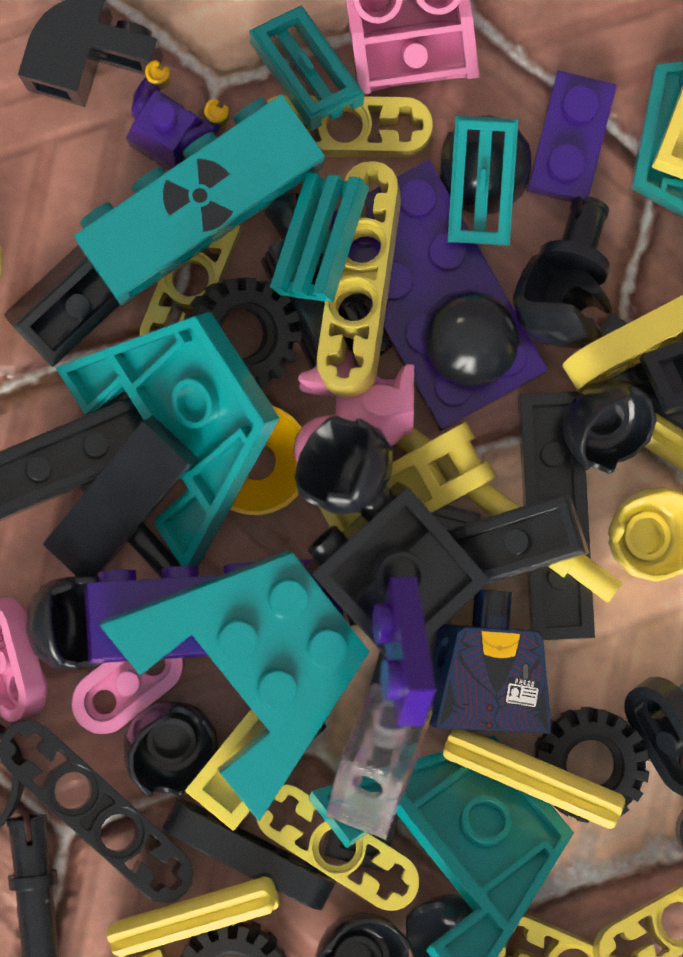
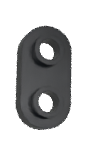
M650 677L636 686L626 696L624 702L625 715L630 726L637 730L643 739L641 744L643 748L647 749L649 759L662 781L673 792L683 796V692L668 679Z

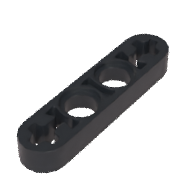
M21 720L13 722L3 730L0 735V762L3 767L134 887L148 898L161 903L176 901L187 893L192 884L193 869L191 861L185 853L50 729L36 721ZM34 732L37 733L41 740L36 748L48 761L52 762L57 751L66 758L64 762L50 770L41 788L33 782V778L43 772L38 766L26 759L17 765L11 759L15 754L16 748L10 741L17 733L23 737H29ZM78 772L89 783V796L85 803L73 809L64 808L56 800L54 793L55 785L64 774ZM115 814H125L128 816L135 828L134 838L131 843L120 850L107 848L102 842L100 834L105 820ZM149 835L155 839L156 843L148 847L146 851L163 863L169 862L172 857L176 861L172 868V873L177 880L171 887L160 883L153 889L150 883L155 875L152 870L138 859L132 870L125 865L126 861L141 852Z

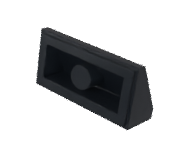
M77 245L7 310L4 317L53 368L120 304L79 245Z

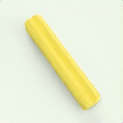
M452 729L443 749V756L447 760L608 829L614 828L617 825L625 806V798L622 794L471 730Z
M264 876L118 920L107 928L106 937L110 942L111 952L116 956L123 957L270 914L279 906V895L276 892L273 880Z

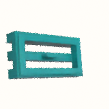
M302 5L249 30L250 44L310 131L321 127V119L327 116L331 120L342 116L343 108L349 105L353 110L364 105V92ZM292 26L296 28L339 89L338 92L331 93L308 56L301 50L287 30ZM273 36L319 102L315 103L270 37Z
M456 115L448 242L510 246L519 119ZM468 129L480 130L473 230H461ZM492 131H505L498 232L486 231Z
M306 173L270 285L279 295L325 302L334 301L369 190V186L360 177L349 176L348 181H344L339 175L328 174L327 179H322L317 173ZM342 197V201L331 232L329 230V226L336 208L338 198ZM324 254L315 285H312L320 255Z

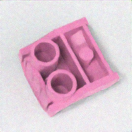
M346 0L356 81L364 94H371V91L446 79L480 78L470 0Z

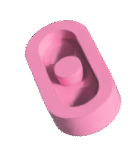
M5 596L0 597V716L6 721L16 722L36 716L43 710L48 694V682L26 633L28 612L14 598Z
M164 659L165 668L162 673L152 675L146 671L141 676L130 662L102 663L83 678L73 692L72 711L76 720L83 728L97 734H108L119 730L179 682L184 672L185 659ZM100 690H109L116 697V707L110 713L100 711L95 704V697Z

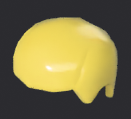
M665 487L642 489L630 495L619 505L608 529L610 537L608 544L613 558L629 575L658 582L676 577L677 574H683L682 492Z

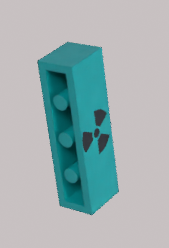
M282 94L269 103L263 97L251 102L235 115L234 121L237 125L218 138H216L213 132L201 136L183 151L182 154L186 159L166 173L162 167L148 172L132 185L131 189L134 195L115 208L110 202L104 203L92 210L80 221L83 229L75 234L74 237L81 250L121 306L304 182L307 172L317 173L323 168L324 153Z

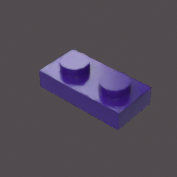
M560 70L557 71L527 192L567 202H572V199L580 196L583 200L582 205H584L585 196L590 194L616 84Z
M391 577L384 603L375 604L373 611L374 639L376 643H385L387 660H383L381 668L382 695L384 700H393L397 726H423L435 693V684L417 577Z

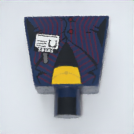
M481 589L474 595L472 626L443 624L438 629L431 658L435 693L424 724H427L431 714L428 725L435 728L551 734L544 640L541 632L510 628L512 592Z

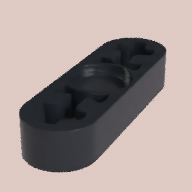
M180 798L176 799L162 826L167 833L253 879L264 876L271 878L275 884L276 891L316 910L323 909L337 882L301 858L239 826L233 831L210 811Z

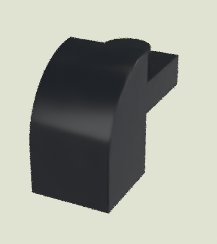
M65 0L50 8L35 24L28 39L18 76L30 92L86 107L99 62L145 75L147 64L153 60H157L161 64L163 54L158 39L151 37L152 32L148 28L125 20L117 21L116 27L110 25L113 16L106 0Z

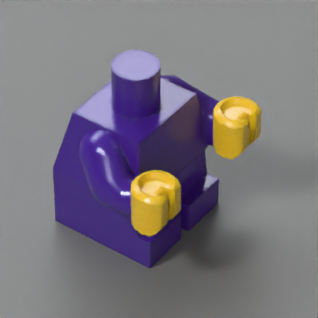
M153 60L147 64L145 68L146 77L141 81L133 94L131 113L135 121L126 139L132 148L147 158L155 160L158 165L169 171L186 159L182 153L195 140L210 132H213L216 136L220 128L229 122L230 112L229 107L225 104L220 108V102L214 98L206 103L204 107L205 118L202 119L190 110L184 109V106L164 93H160L161 89L167 88L172 80L171 72L166 66L162 70L160 62Z

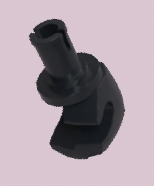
M580 196L572 199L570 214L562 240L548 241L543 244L539 254L530 258L517 282L513 295L517 319L521 327L535 341L560 348H583L600 339L602 333L593 318L586 317L581 311L591 306L597 307L600 311L608 314L613 311L607 294L600 286L606 282L610 263L597 250L602 229L610 210L603 201L590 196H585L583 209L581 208L583 200Z

